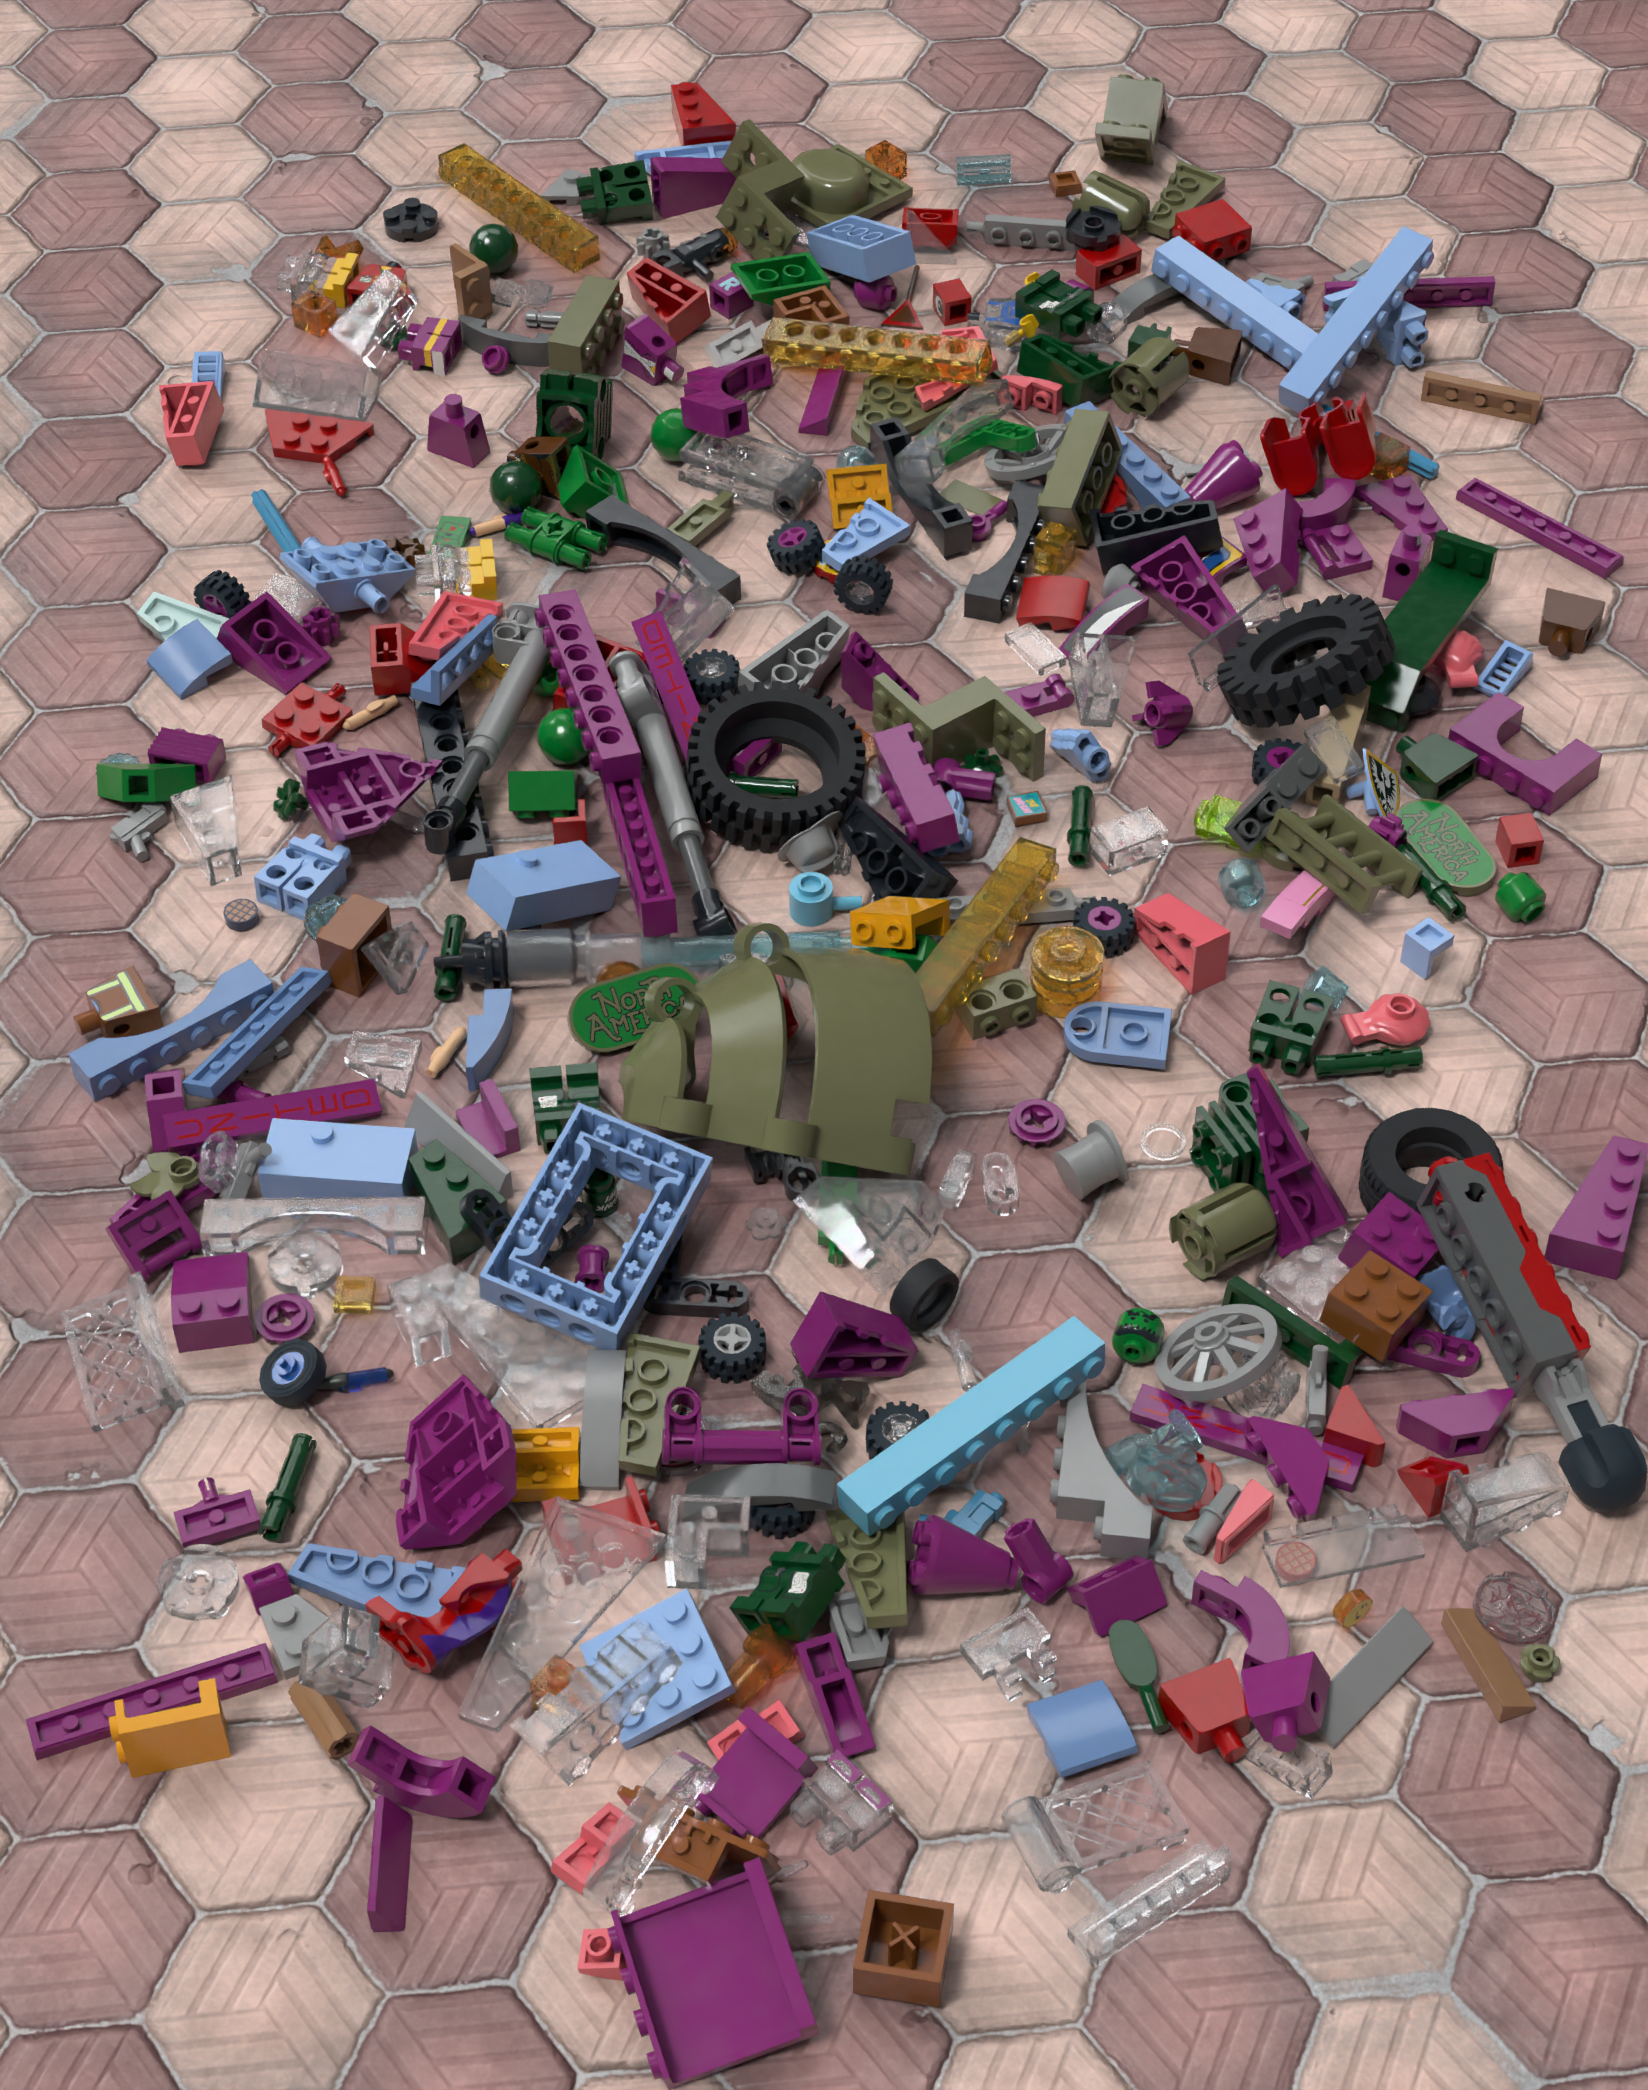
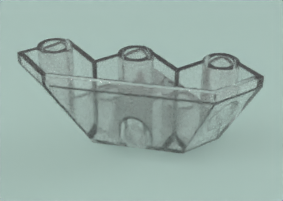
M819 1176L793 1200L794 1204L810 1222L832 1242L871 1288L882 1297L899 1283L901 1278L918 1263L932 1245L946 1209L923 1181L905 1179Z

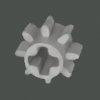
M647 228L642 232V236L636 237L637 255L643 256V258L651 259L654 253L665 248L670 250L669 235H663L662 230L659 228Z

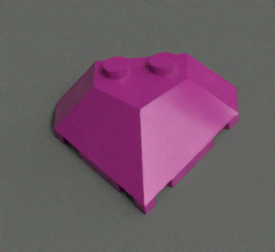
M330 742L295 749V758L306 799L331 842L343 841L376 832L443 763V760L431 758L429 763L419 762L417 760H410V755L358 747L357 752L338 749V744Z

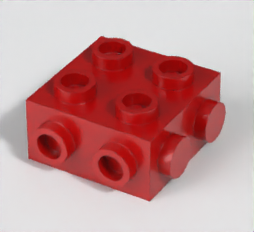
M1224 199L1176 213L1173 236L1175 238L1179 235L1216 262L1250 251L1252 226Z

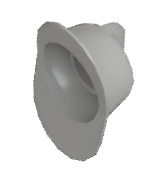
M840 811L832 812L809 829L793 836L780 848L777 854L779 861L791 862L802 873L817 872L829 866L837 856L838 845L833 833L839 826L838 822L843 817V813Z

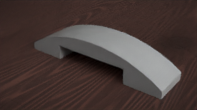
M588 1350L582 1413L580 1490L619 1491L620 1468L618 1457L627 1350Z

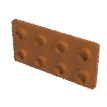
M623 1785L619 1787L617 1791L619 1797L636 1818L645 1822L633 1846L637 1853L712 1886L725 1858L744 1866L743 1863L760 1857L766 1876L780 1883L783 1882L786 1874L778 1864L779 1858L768 1851L770 1845L752 1835H747L745 1840L731 1834V1827L714 1818H710L708 1823L695 1818V1812L687 1806L674 1801L671 1806L665 1805L657 1801L658 1796L654 1792L642 1786L636 1785L634 1790Z

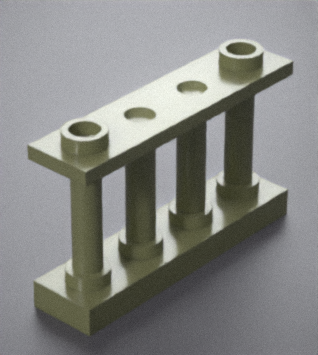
M1328 794L1323 795L1313 817L1301 820L1286 807L1278 809L1266 834L1267 839L1360 914L1370 911L1380 889L1392 886L1406 898L1411 897L1423 872V869ZM1323 827L1330 838L1324 839L1314 830ZM1344 847L1354 857L1348 858L1338 849ZM1369 867L1379 876L1373 878L1362 868Z

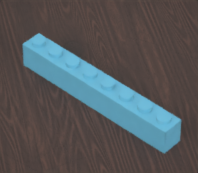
M1075 1316L1071 1317L837 1483L839 1508L868 1536H871L879 1529L889 1527L897 1516L905 1510L918 1506L930 1492L940 1485L950 1483L958 1472L971 1463L979 1462L991 1448L1000 1442L1008 1441L1023 1425L1030 1420L1035 1421L1040 1418L1052 1404L1059 1399L1064 1400L1069 1397L1074 1389L1087 1379H1093L1098 1376L1105 1367V1342Z

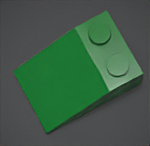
M810 252L731 264L730 269L752 300L773 306L774 299L826 285L830 291L831 281Z

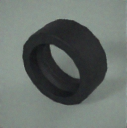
M927 1258L908 1270L894 1289L890 1300V1312L901 1317L904 1325L913 1332L927 1330L937 1323L952 1305L959 1289V1279L955 1273L937 1259Z

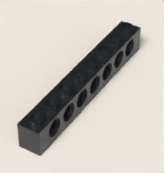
M458 689L440 706L413 699L425 761L429 763L430 758L443 760L442 766L429 778L435 807L439 800L448 794L465 762L463 753L469 742L467 731L461 732V729H465L463 711H456V708H461ZM478 783L465 806L467 810L466 815L455 834V848L445 854L451 882L470 879L475 860L494 856L492 842H485V839L490 838L487 819L480 820V816H485L482 797H475V794H480Z

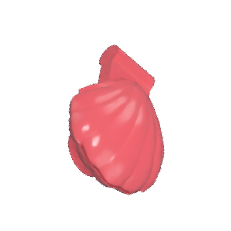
M1457 630L1432 663L1445 672L1449 688L1478 686V675L1474 667L1483 658V645L1480 644L1476 636L1470 635V633L1464 630Z
M1401 993L1384 994L1372 1003L1368 1011L1345 1014L1340 1019L1353 1045L1377 1039L1384 1043L1406 1046L1421 1040L1431 1024L1427 1009L1415 998Z

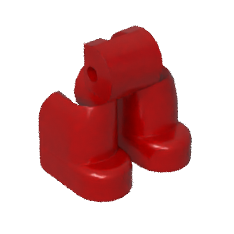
M1366 392L1362 393L1358 406H1356L1354 399L1344 402L1343 399L1335 396L1332 399L1335 409L1327 413L1324 412L1322 405L1318 401L1303 409L1298 414L1302 427L1301 436L1290 438L1286 420L1283 418L1272 417L1266 421L1260 433V440L1273 480L1280 490L1287 488L1291 495H1303L1315 486L1320 473L1317 451L1321 446H1325L1331 466L1341 478L1360 480L1370 474L1376 463L1378 452L1374 439L1376 435V422Z

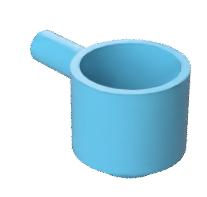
M801 873L795 876L789 884L790 916L796 923L802 926L816 927L825 924L831 919L833 910H855L862 907V896L833 897V884L827 876L821 873Z

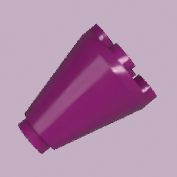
M1232 440L1219 446L1184 491L1191 497L1190 501L1214 500L1215 508L1219 510L1258 493L1260 490L1259 478L1263 476V472L1256 462L1249 461L1241 445L1236 440Z
M930 1514L925 1521L917 1520L912 1535V1544L917 1545L915 1558L907 1562V1584L912 1585L914 1594L940 1595L1002 1592L1003 1589L1013 1590L1018 1577L1019 1565L1008 1551L939 1516Z

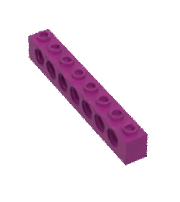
M576 589L538 595L539 609H534L536 625L538 628L543 627L542 638L545 648L550 647L552 667H558V681L561 688H566L567 706L569 709L574 708L573 718L577 730L582 729V744L585 751L590 750L589 759L592 771L599 773L602 784L640 778V749Z
M634 778L608 784H602L601 781L602 792L643 937H661L666 934L678 933L676 898L640 779Z

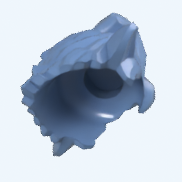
M1441 1265L1430 1273L1418 1275L1419 1279L1416 1278V1280L1433 1290L1427 1306L1433 1320L1439 1324L1446 1335L1470 1340L1477 1329V1324L1448 1266Z

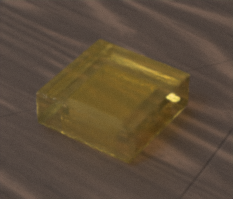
M338 1275L333 1300L334 1313L371 1314L376 1289L375 1277Z

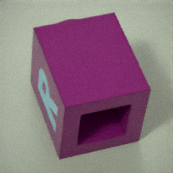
M733 272L709 284L710 308L728 320L754 306V300L749 297Z

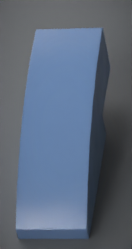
M484 989L483 1015H469L466 1074L469 1091H476L480 1087L479 1083L489 1077L507 1047L514 1020L512 989Z

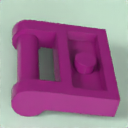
M1347 523L1315 531L1311 528L1301 530V540H1298V542L1310 552L1319 565V572L1324 579H1334L1372 569V557ZM1320 545H1322V546L1325 548V550L1327 551V553L1330 555V557H1331L1332 559H1329V558L1327 557V555L1325 554V552L1323 551V549L1320 547Z
M171 1189L105 1228L129 1267L133 1279L139 1285L150 1280L151 1274L186 1253H195L204 1247L200 1236ZM176 1229L179 1230L182 1235L181 1240L142 1262L137 1254L139 1251Z

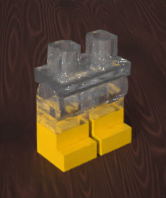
M304 249L300 257L288 255L284 265L285 272L279 271L277 275L278 291L291 292V298L294 302L303 300L309 303L346 308L349 302L347 287L360 273L359 255L347 253L344 259L329 257L321 252L313 254L310 249Z
M492 538L480 539V546L459 548L454 545H448L440 549V545H431V554L414 555L418 596L435 595L436 603L443 591L486 600H497Z

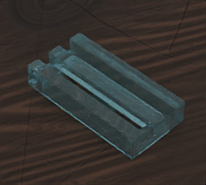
M1011 155L956 157L957 186L1011 183ZM1003 171H1005V173H994V174H990V172H1003ZM967 173H979L977 175H963Z

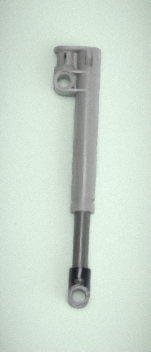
M514 602L506 611L507 620L496 624L492 628L494 659L499 663L510 666L464 750L465 762L448 794L439 800L433 811L428 812L424 816L425 846L430 853L442 855L451 852L455 848V834L466 815L467 810L465 806L483 772L494 766L550 659V647L545 648L543 643V627L538 628L535 621L534 609H539V605Z
M622 651L611 658L609 668L617 680L616 692L626 717L637 731L673 849L681 853L694 895L691 902L697 919L693 920V925L700 941L707 948L737 934V929L729 911L723 904L720 892L714 889L701 848L704 843L703 832L653 676L637 653Z

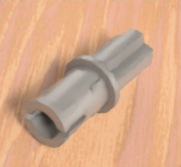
M1229 1483L1224 1484L1210 1504L1200 1509V1517L1183 1538L1184 1544L1191 1551L1197 1554L1205 1552L1207 1546L1220 1531L1242 1492L1238 1486Z

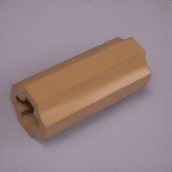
M307 1674L304 1678L294 1682L288 1691L291 1701L330 1759H338L346 1753L353 1751L359 1739L358 1733L318 1674Z

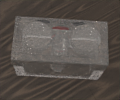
M1147 806L1092 827L1089 852L1109 876L1167 855L1169 830Z
M420 1273L388 1284L391 1311L415 1366L418 1367L451 1356L448 1327L424 1274Z

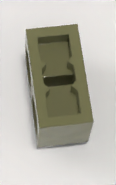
M1019 968L956 988L955 1013L972 1040L990 1036L999 1031L1036 1020L1037 995Z

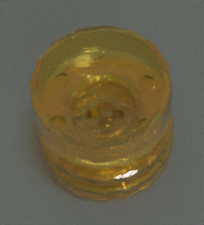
M1061 926L1050 928L1040 934L1034 941L1031 954L1030 986L1037 995L1036 1007L1042 1013L1054 1018L1065 1019L1068 1013L1075 1007L1087 1002L1100 1001L1104 948L1101 941L1095 935L1079 927Z

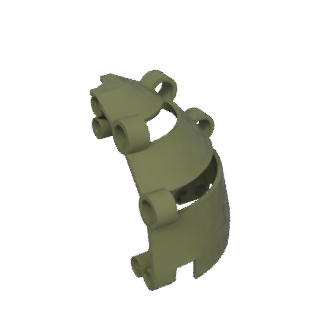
M757 922L742 927L737 933L733 946L736 960L695 985L684 978L665 976L656 979L648 987L644 1005L647 1014L653 1022L621 1064L618 1082L622 1085L624 1096L622 1120L788 1155L910 1176L916 1143H912V1139L891 1135L896 1099L929 1105L932 1077V1045L925 997L919 980L905 961L880 956L859 948L790 947L786 933L779 926L771 923ZM761 931L766 932L773 943L772 953L765 962L759 958L752 957L750 951L752 939ZM774 974L796 978L807 983L811 994L815 1020V1066L807 1123L779 1118L786 1072L787 1030L783 997ZM676 985L684 995V1006L677 1016L670 1018L662 1010L661 998L669 987ZM703 1007H705L709 1016L712 1035L711 1074L706 1103L683 1098L684 1091L690 1089L696 1079L695 1033L696 1023Z

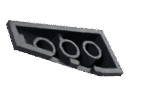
M855 798L838 822L851 853L857 856L863 869L861 874L865 882H868L875 895L873 897L874 902L888 896L944 898L949 895L957 884L958 880L927 852L921 853L915 842L910 843L908 837L861 798Z

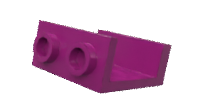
M748 1706L737 1718L746 1728L698 1786L689 1778L682 1785L693 1794L688 1802L705 1817H708L713 1812L723 1820V1823L732 1828L731 1834L743 1839L747 1835L760 1839L819 1768L804 1752Z

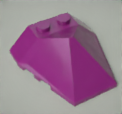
M463 1374L410 1422L404 1460L410 1464L408 1480L406 1478L401 1480L400 1491L406 1494L404 1509H398L396 1514L399 1546L405 1550L462 1544L473 1533L478 1532L495 1513L508 1506L513 1497L517 1495L516 1448L511 1425L471 1379Z

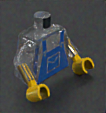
M1037 272L1029 274L1025 279V284L1028 285L1032 281L1035 282L1040 275ZM1016 293L1008 298L987 300L985 314L968 313L967 327L979 326L991 348L1020 352L1021 341L1033 337L1036 333L1039 323L1033 314H1029L1022 319L1015 317Z

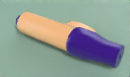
M523 512L497 515L490 521L473 525L469 530V534L479 537L506 529L511 522L520 524L522 523L521 517Z

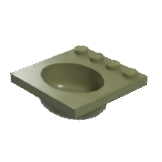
M837 144L829 149H812L802 152L793 159L792 163L805 177L787 208L817 227H822L851 215L866 219L871 218L912 198L913 187Z

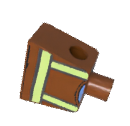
M134 965L88 989L86 997L90 1010L73 1016L76 1028L81 1036L100 1029L104 1038H120L140 1035L163 1027L159 1006Z

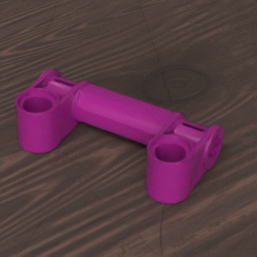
M677 1387L670 1391L665 1403L664 1429L662 1431V1465H668L670 1461H694L696 1465L812 1462L813 1466H820L821 1434L819 1430L817 1397L813 1392L805 1388H795L789 1391L784 1398L781 1410L780 1431L702 1430L699 1395L689 1387ZM684 1404L690 1407L692 1412L682 1416L675 1413L672 1408L676 1405ZM800 1405L806 1408L809 1414L802 1417L796 1416L789 1408Z

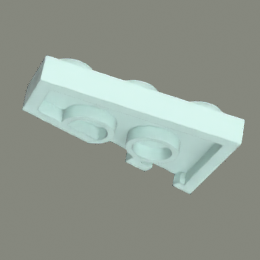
M153 592L137 612L140 622L163 641L196 619L217 639L221 625L229 620V618L157 592Z

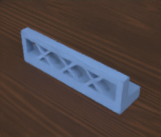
M488 614L411 686V699L440 706L493 654L492 628L497 624V616Z

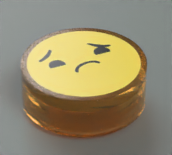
M1362 1589L1351 1590L1335 1605L1333 1618L1343 1628H1350L1365 1617L1373 1604V1600Z

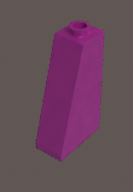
M650 158L653 206L662 219L724 203L737 178L721 163L722 158Z

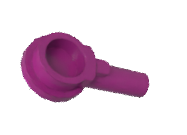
M1001 500L983 515L974 514L970 516L973 520L972 542H981L988 537V534L991 532L992 522L1007 512V501Z

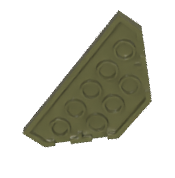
M911 357L865 377L862 395L859 397L856 408L855 420L851 426V438L867 452H870V424L898 417L909 434L1000 394V380L1004 374L997 369L933 408L923 411L916 397L915 387L941 378L933 364L924 363V358Z

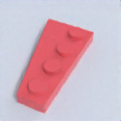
M443 591L409 642L408 654L418 656L426 661L439 660L488 614L497 616V618L501 616L504 603Z

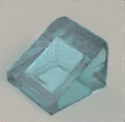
M1322 965L1309 975L1299 993V999L1304 989L1334 997L1333 1011H1335L1349 986ZM1310 1002V1004H1313V1005L1322 1007V1006H1321L1320 1004H1318V1003Z

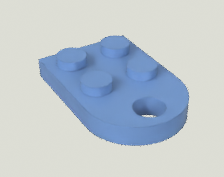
M1102 1001L1087 1002L1075 1007L1066 1016L1063 1033L1064 1042L1074 1055L1087 1061L1165 1070L1172 1009ZM1076 1027H1085L1089 1029V1031L1085 1033H1079L1074 1031L1073 1029Z

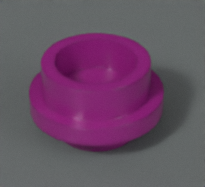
M492 345L484 350L482 363L488 372L499 374L508 366L510 356L506 348L500 345Z

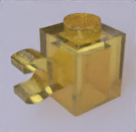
M1048 521L1035 538L1033 573L1045 576L1049 571L1062 576L1075 559L1077 530Z

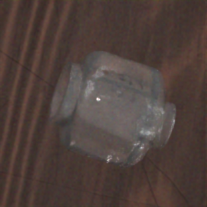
M1103 302L1099 304L1103 308L1102 321L1097 325L1085 322L1087 334L1092 341L1109 345L1125 332L1128 326L1127 314L1119 304Z

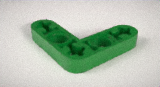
M989 418L979 421L931 446L928 449V454L933 467H943L960 460L986 445L1020 453L1036 448L1038 441L1035 429L1032 427Z

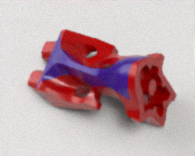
M504 1549L493 1560L484 1553H481L468 1562L462 1575L439 1599L440 1604L444 1608L435 1615L421 1617L409 1612H401L382 1597L377 1596L365 1604L370 1616L365 1621L366 1626L400 1654L407 1668H415L422 1673L429 1674L447 1658L453 1649L464 1646L487 1632L515 1622L517 1618L515 1603L526 1594L525 1584L517 1577L523 1571L522 1562L507 1549Z

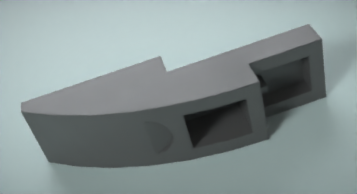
M1307 744L1301 745L1279 768L1274 769L1257 786L1234 813L1224 830L1245 854L1248 853L1267 834L1276 811L1285 807L1290 811V806L1327 767Z

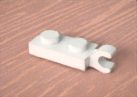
M771 319L756 328L751 320L704 346V349L716 368L735 363L764 347L765 344L761 338L775 331L776 328Z

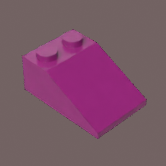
M267 591L223 623L217 636V640L231 653L232 660L238 666L284 695H287L332 659Z
M248 1251L174 1261L171 1313L172 1327L179 1353L254 1343Z

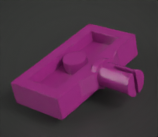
M206 1477L209 1490H207L204 1478L198 1482V1487L200 1488L203 1500L192 1507L173 1512L184 1552L258 1530L261 1523L251 1490H245L232 1495H218L213 1478Z

